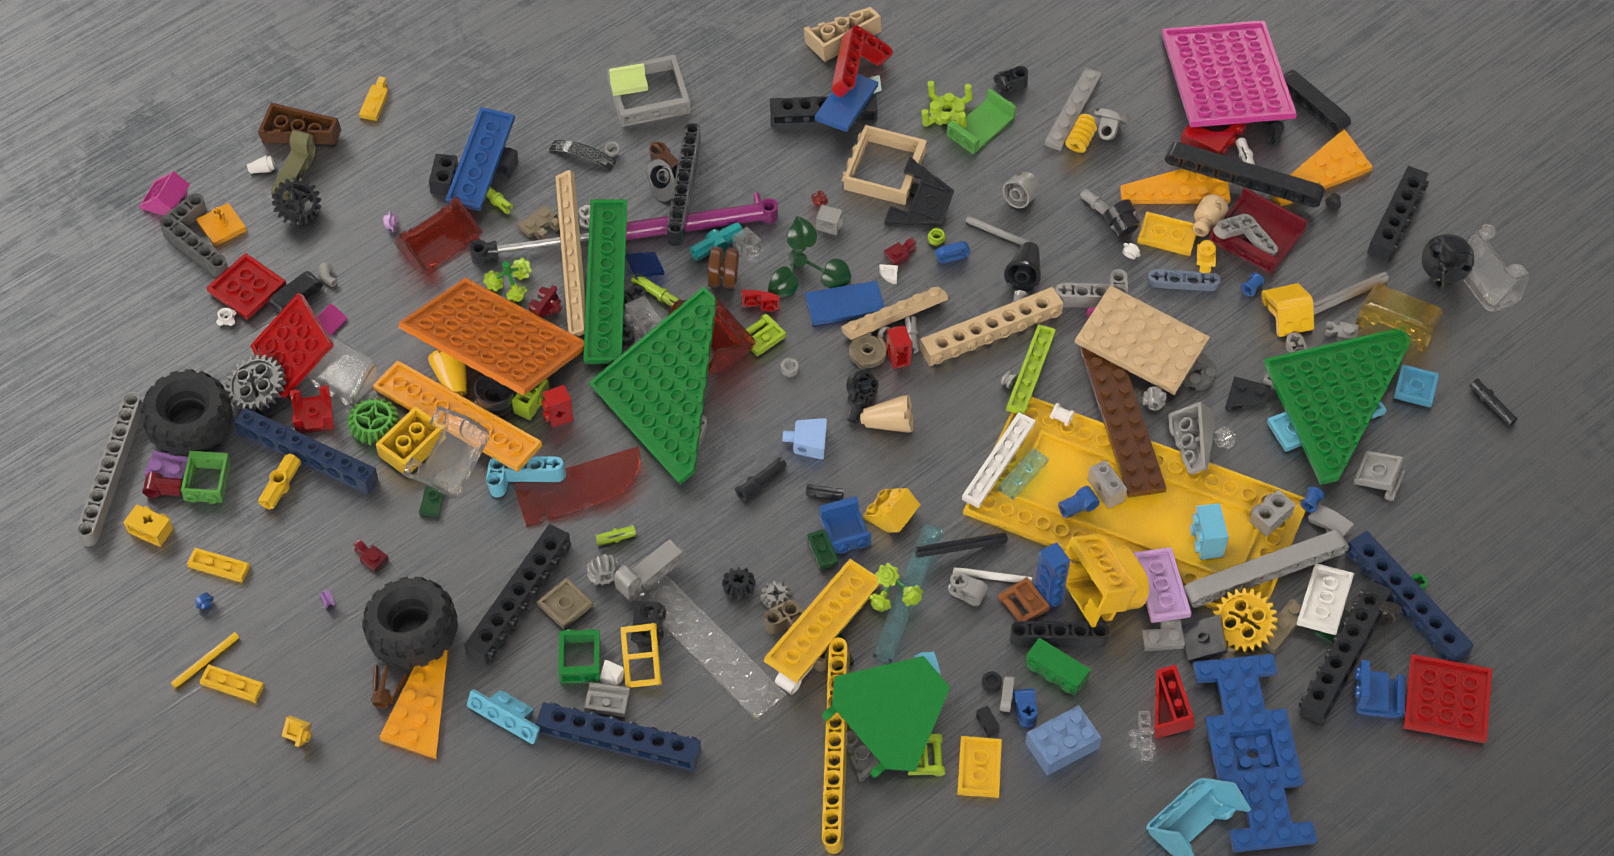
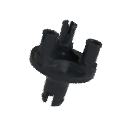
M1443 234L1434 237L1425 245L1421 261L1423 269L1433 280L1432 286L1434 288L1437 286V290H1440L1444 287L1445 283H1454L1464 279L1472 271L1475 255L1473 248L1464 238L1454 234Z

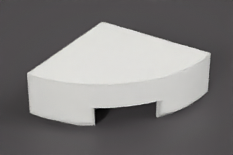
M880 264L879 271L881 276L887 282L897 284L898 265Z

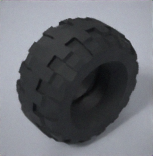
M185 369L184 372H178V370L170 372L169 376L165 378L162 376L156 380L155 386H150L141 404V419L148 438L155 444L156 448L173 456L187 455L188 457L189 451L210 452L213 446H219L225 439L224 435L228 434L232 426L233 409L227 390H225L223 384L218 379L216 380L203 371L197 373L193 369ZM186 409H200L204 411L202 416L193 422L186 424L172 422L178 413Z
M402 577L398 581L386 583L383 589H378L372 595V601L367 602L363 612L362 628L370 649L379 660L382 659L386 664L396 668L402 666L404 669H413L414 666H427L434 659L437 661L443 656L445 649L449 650L458 630V616L450 595L442 589L441 585L432 580L427 581L424 577ZM422 618L427 620L415 630L404 633L397 632L403 623L411 619Z

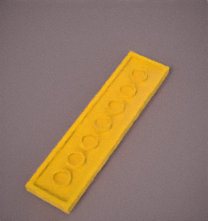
M849 559L765 656L764 662L795 683H798L829 647L830 642L841 633L868 601L869 596L873 595L881 584L877 582L878 577Z

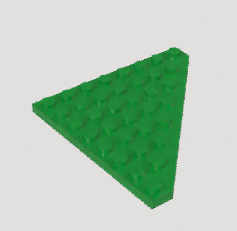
M704 286L588 383L680 485L696 471L717 305L715 297Z
M1404 327L1264 359L1263 365L1320 485L1339 481L1410 346L1411 340Z

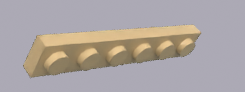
M938 286L932 287L928 291L915 294L913 297L898 301L892 306L884 307L875 313L867 314L863 318L848 322V324L841 326L842 333L850 340L946 301L948 300L947 293Z

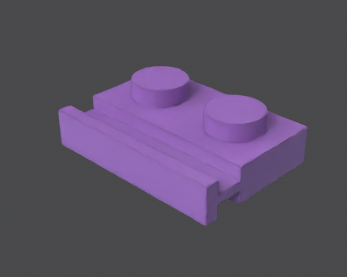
M157 451L152 452V458H150L144 473L145 478L149 472H156L168 478H184L188 457L180 455L178 457Z

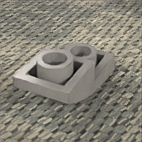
M1320 504L1317 505V510L1308 517L1310 523L1325 528L1327 532L1340 530L1344 539L1354 527V524L1347 518Z

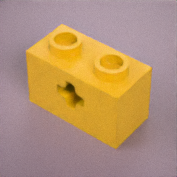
M137 504L123 522L128 533L159 547L162 546L173 530L170 518L167 515L155 513L151 508L147 506L142 507Z

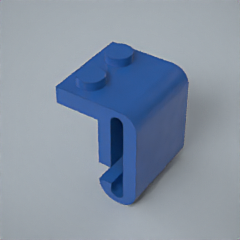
M1361 660L1359 667L1355 669L1356 712L1369 716L1404 717L1406 714L1405 676L1397 674L1396 679H1389V673L1370 671V661Z

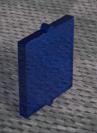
M640 251L639 253L626 254L635 277L664 275L665 272L655 252Z

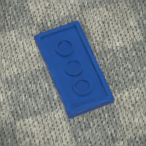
M857 74L854 88L845 96L838 97L833 91L815 115V121L847 132L877 89L878 81Z
M877 281L805 293L812 326L863 318L865 315L875 313L885 307Z

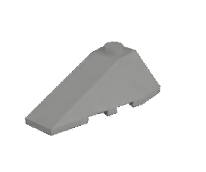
M1200 401L1168 414L1169 431L1174 436L1175 444L1182 454V459L1190 475L1208 469L1214 432L1213 411Z

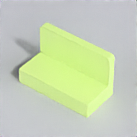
M643 63L609 69L613 96L648 91Z

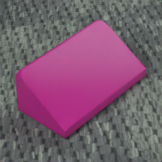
M332 303L317 316L329 337L347 320V317Z

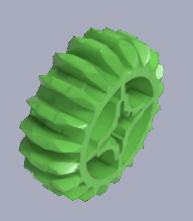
M369 397L368 401L361 399V404L355 403V409H350L347 424L350 434L355 437L356 441L361 440L362 444L368 442L371 446L373 442L377 443L399 422L400 417L397 408L393 406L391 401L387 402L385 398L379 401L378 397L372 400Z

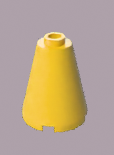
M439 350L431 353L428 357L429 364L440 384L464 397L467 394L466 364L444 352L439 353Z

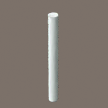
M954 567L953 573L961 572L974 578L1018 583L1028 577Z

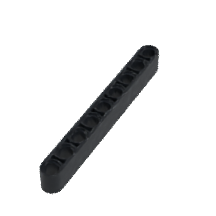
M697 123L686 124L683 131L667 224L668 243L672 246L682 245L685 240L701 144L700 126Z
M1172 142L1165 156L1166 163L1171 166L1309 207H1318L1325 192V188L1318 183L1180 142Z

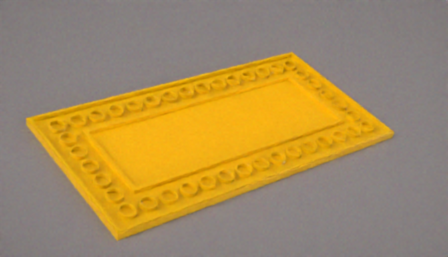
M1031 397L1025 413L1026 416L1036 420L1034 427L981 506L977 508L967 503L963 510L964 515L1045 546H1050L1057 542L1064 552L1071 537L1094 534L1107 537L1112 545H1126L1133 552L1171 547L1183 587L1195 580L1292 546L1306 512L1300 505V502L1305 497L1210 462L1208 469L1190 475L1180 451L1151 441L1166 485V492L1129 498L1126 493L1124 502L1108 509L1087 480L1089 468L1107 460L1122 481L1104 423L1074 412L1070 424L1065 426L1063 422L1050 418L1055 406L1054 404L1035 397ZM1011 412L997 443L1016 417V413ZM1090 486L1100 500L1098 507L1089 512L1084 510L1067 519L1063 517L1058 503L1074 496L1080 488ZM1279 490L1296 504L1293 515L1266 537L1249 523L1251 518L1250 512L1256 505L1260 506L1268 494H1273ZM1220 503L1229 536L1224 556L1200 560L1199 554L1194 549L1195 538L1190 534V524L1193 523L1192 514H1195L1196 506ZM1278 578L1248 588L1246 591L1250 593L1251 589H1254L1255 595L1262 592L1261 599L1267 596L1270 600ZM1221 599L1202 606L1219 611L1216 603L1222 605L1223 602ZM1239 604L1236 610H1245L1246 604ZM1232 611L1229 612L1230 615H1234V616L1240 618V617L1237 616L1234 612H1232ZM1255 614L1254 620L1260 621L1264 614ZM1240 618L1241 621H1244V622H1247V623L1251 624V623L1249 622L1248 618H1246V619Z

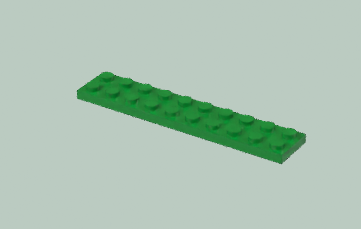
M590 199L584 364H611L622 355L627 199Z

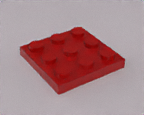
M245 253L207 286L206 289L212 296L248 320L276 292L287 284L286 280Z

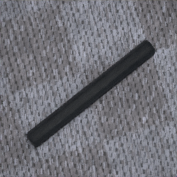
M999 532L916 546L914 553L917 558L1004 544L1007 543L1008 536L1006 532Z

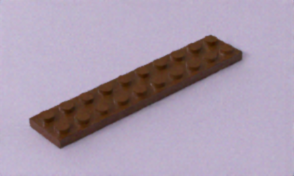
M1079 345L1123 484L1127 488L1128 498L1165 493L1166 485L1127 370Z

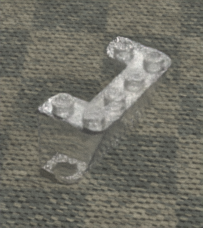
M438 406L430 421L432 425L442 430L425 464L411 457L402 475L450 498H456L462 492L489 440V431L468 416ZM441 414H444L445 420L439 424L438 418ZM417 465V473L415 475L411 474L412 467Z

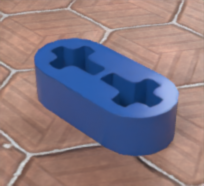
M961 241L938 248L935 251V255L939 263H947L967 257L971 250L967 242Z

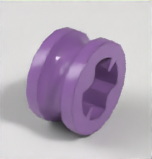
M326 589L324 593L322 591L319 592L325 609L329 605H335L329 589Z

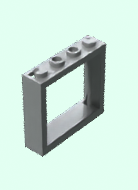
M675 55L607 68V80L621 127L691 113L690 100ZM642 63L645 66V75L673 69L682 98L624 109L621 96H613L609 69Z

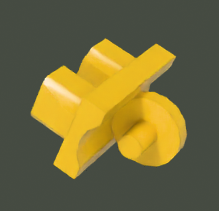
M1204 240L1197 244V265H1200V273H1211V266L1215 267L1216 245L1210 240Z

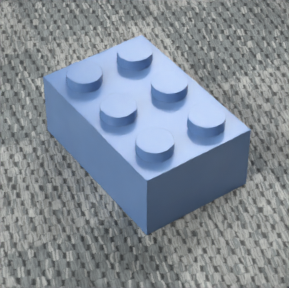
M1077 706L1027 732L1025 744L1048 776L1099 749L1101 736L1081 707Z

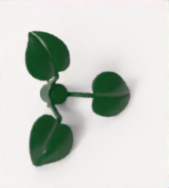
M796 216L787 233V243L794 249L789 253V260L792 262L790 264L792 272L787 266L778 268L770 279L768 292L779 297H788L794 294L799 285L798 278L794 276L796 273L795 266L802 267L805 264L824 272L821 276V282L828 288L845 286L852 276L848 265L841 259L834 258L829 260L825 265V269L807 260V256L803 251L806 250V247L815 245L817 232L809 221Z

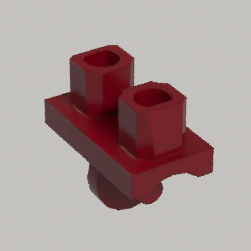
M552 285L549 289L542 286L537 293L538 298L542 300L539 302L532 299L528 305L529 311L543 319L547 313L549 315L560 313L562 307L560 306L561 300L556 294L557 287Z

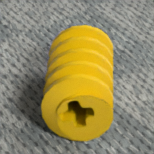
M1088 114L1078 116L1065 141V145L1070 150L1077 153H1084L1089 142L1097 131L1095 119Z

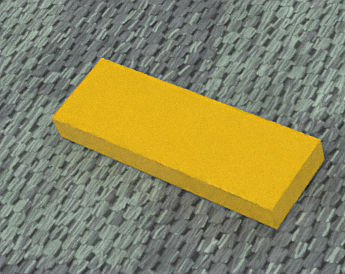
M194 548L187 562L189 568L243 583L251 567L250 563L199 548Z
M209 664L199 681L203 686L254 703L257 702L265 686L263 682Z

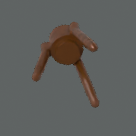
M374 665L371 701L373 706L385 709L388 708V705H393L397 693L407 678V674L403 675L392 695H390V691L385 688L388 666L384 667L380 688L377 691L378 665Z

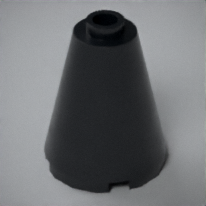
M1025 242L1005 268V281L1012 284L1014 289L1030 291L1040 283V251L1038 245L1033 242Z

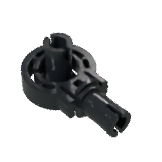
M867 370L853 372L847 379L846 387L849 394L847 401L851 405L847 421H850V423H859L862 409L868 408L869 401H872L877 394L878 380Z

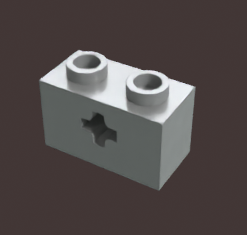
M1107 460L1089 468L1087 480L1108 509L1125 501L1127 488Z

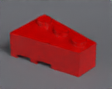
M1176 664L1156 670L1155 738L1158 739L1194 729V716Z

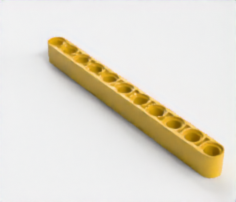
M834 638L829 644L827 709L832 706L834 677L849 673L850 652L847 642L843 638ZM843 648L841 652H835L837 649ZM837 667H843L839 671L835 670ZM838 713L826 721L822 841L825 849L830 854L839 853L843 849L848 724ZM835 723H841L838 727H832ZM834 742H841L838 746H832ZM834 761H840V763L835 766L831 765ZM833 780H839L836 785L830 784ZM834 799L839 800L836 804H829ZM838 819L835 824H829L830 820ZM837 839L834 844H828L829 840Z

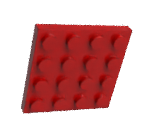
M297 293L250 347L255 355H259L261 359L264 355L268 359L273 357L283 367L286 375L284 380L287 384L282 385L285 391H279V394L285 398L334 347V344L305 297Z
M1411 654L1403 729L1486 743L1492 668Z

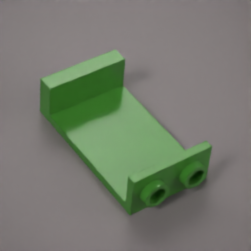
M989 88L986 100L966 116V129L952 120L947 126V136L974 155L1015 119L1016 106Z

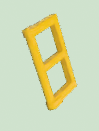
M657 624L620 627L625 686L633 688L661 685ZM651 630L653 652L629 654L627 633ZM653 657L655 679L631 681L629 660Z

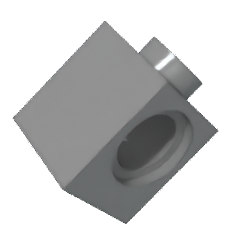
M821 205L816 217V230L837 235L839 228H843L845 218H842V210Z

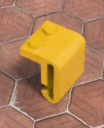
M1299 283L1262 291L1261 296L1264 306H1268V310L1276 317V333L1279 337L1287 336L1293 332L1301 333L1314 330L1313 299Z

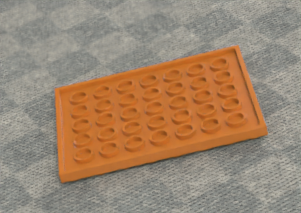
M464 278L399 322V328L408 334L415 336L521 395H525L584 351V340L468 278Z

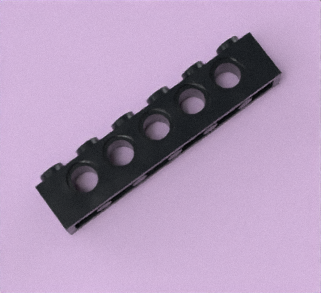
M876 94L871 96L854 123L877 122ZM828 96L770 98L771 126L823 124L815 121V115Z
M1408 165L1370 242L1367 254L1385 261L1389 260L1390 255H1395L1398 248L1396 243L1401 242L1404 236L1402 231L1403 229L1407 230L1411 221L1408 218L1409 216H1414L1417 209L1415 204L1420 203L1423 196L1421 192L1422 190L1426 191L1428 187L1427 172Z

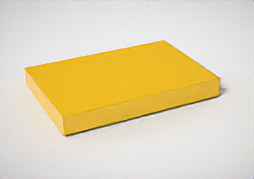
M1146 211L1137 243L1191 256L1197 235L1193 231L1194 223Z
M961 736L957 795L999 798L1002 739Z

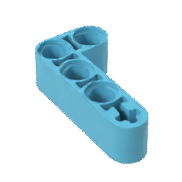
M533 456L519 472L492 458L488 465L486 483L493 497H501L507 491L508 482H560L565 479L566 470L560 457Z

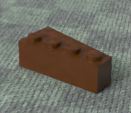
M271 102L258 133L262 143L290 144L291 133L293 130L312 134L315 144H336L342 129L338 118Z

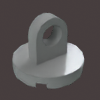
M1095 109L1094 116L1101 119L1098 134L1105 141L1115 138L1119 124L1126 125L1129 122V116L1125 114L1119 116V113L1113 110ZM1106 127H1111L1112 129L1109 136H1104L1103 134Z

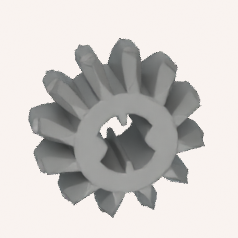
M606 554L603 556L597 555L595 559L592 558L587 564V575L590 582H593L594 585L601 584L603 586L606 583L610 584L611 581H615V573L620 568L619 561L613 555L607 556Z

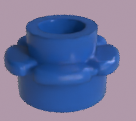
M208 592L201 594L194 600L197 604L196 608L208 609L213 605L214 597L210 596Z

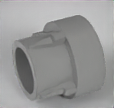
M1021 171L1018 175L1015 174L1003 186L1002 192L1005 200L1015 208L1026 207L1034 199L1035 192L1039 189L1038 178L1030 172L1022 173Z

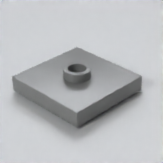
M1365 451L1354 479L1355 485L1392 491L1404 462L1403 457Z

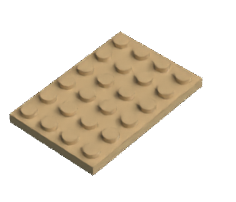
M1110 285L1074 343L1175 395L1210 337Z

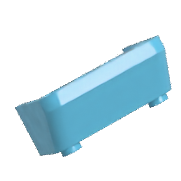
M1201 778L1194 781L1147 824L1146 829L1150 836L1172 856H1195L1190 842L1214 819L1227 820L1233 816V812L1236 810L1249 812L1251 808L1236 783Z

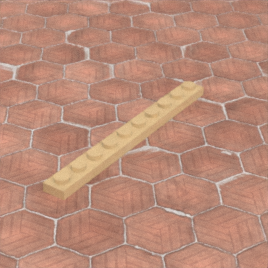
M568 170L555 177L568 332L578 337L585 334L586 300L575 174L572 170Z

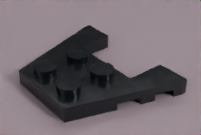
M909 157L904 174L921 179L909 211L890 206L885 223L942 225L954 195V190L937 176L932 175L912 157Z

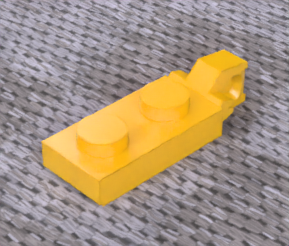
M379 76L376 85L370 87L359 113L360 118L373 121L378 120L388 97L385 77Z

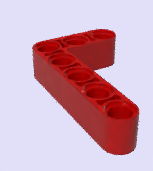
M854 25L842 36L832 82L833 93L838 97H843L854 88L861 56L873 64L881 66L893 55L892 48L860 26Z

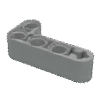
M1115 269L1111 272L1109 284L1060 283L1056 286L1055 291L1062 300L1063 307H1097L1110 285L1128 294L1127 273L1122 269Z
M673 539L666 541L634 568L631 569L628 565L620 567L614 577L616 589L629 601L635 600L680 564L686 556V551Z

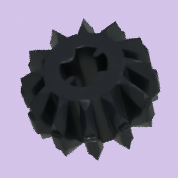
M738 566L737 570L730 568L729 573L724 574L722 586L725 594H729L731 599L736 596L739 601L742 596L747 599L748 594H753L756 581L753 572L748 573L747 568L741 570Z

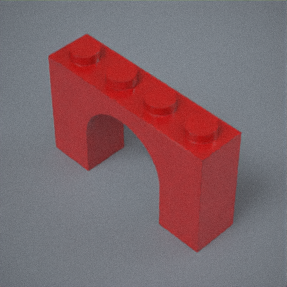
M1247 123L1229 124L1230 127L1220 132L1209 131L1202 127H1190L1188 125L1182 132L1180 143L1226 156L1228 148L1234 146L1237 136L1243 134Z

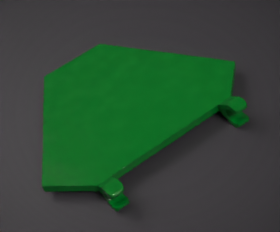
M924 656L834 677L832 706L823 712L822 718L828 721L838 713L880 762L870 771L873 778L878 777L885 769L915 772L950 686Z

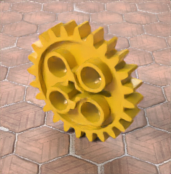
M1243 588L1242 593L1235 589V595L1228 592V599L1221 597L1222 605L1216 603L1219 611H1213L1215 616L1220 615L1222 617L1226 643L1228 642L1227 647L1232 648L1235 646L1237 653L1240 648H1243L1244 653H1247L1248 648L1255 652V646L1263 649L1261 643L1269 644L1267 637L1274 638L1271 630H1277V627L1273 625V623L1278 622V619L1273 617L1277 614V611L1271 610L1274 604L1268 603L1269 598L1267 596L1261 599L1262 592L1255 595L1254 589H1251L1250 593H1247L1246 588ZM1239 604H1246L1245 610H1236ZM1229 612H1234L1237 616H1239L1242 619L1248 618L1251 624L1261 627V629L1258 630L1247 622H1244L1242 624L1240 618L1234 615H1230ZM1262 613L1264 617L1262 620L1256 621L1254 620L1255 614ZM1228 621H1236L1235 627H1226ZM1247 630L1254 631L1253 636L1250 638H1246L1243 635Z

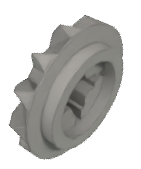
M774 580L770 584L766 583L765 587L761 589L760 598L764 606L772 609L785 601L792 600V592L790 587L785 585L783 581L780 583ZM775 590H777L779 594L778 601H776V598L773 595Z

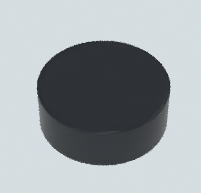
M990 671L983 675L981 685L985 691L994 693L1001 688L1002 678L997 672Z

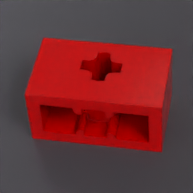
M906 326L888 329L886 353L892 369L911 365L912 342Z
M565 385L543 392L544 400L541 401L544 411L542 413L545 421H549L552 428L574 421L572 402Z

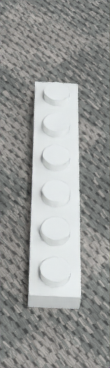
M1018 412L962 495V500L977 508L981 506L1034 427L1036 420Z

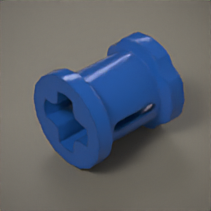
M1254 272L1250 275V279L1247 282L1241 284V290L1245 295L1253 297L1256 294V290L1265 284V280L1260 274Z
M1309 487L1306 498L1300 502L1301 507L1307 512L1313 513L1316 511L1318 502L1324 498L1323 491L1317 487Z

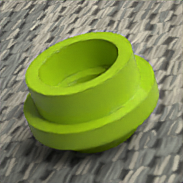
M934 228L928 233L927 239L930 244L939 246L945 242L946 235L943 230Z

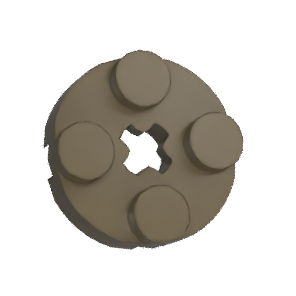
M867 333L852 340L849 346V357L859 369L873 368L885 361L887 347L881 337L871 336V333ZM865 348L872 350L870 353L864 352Z

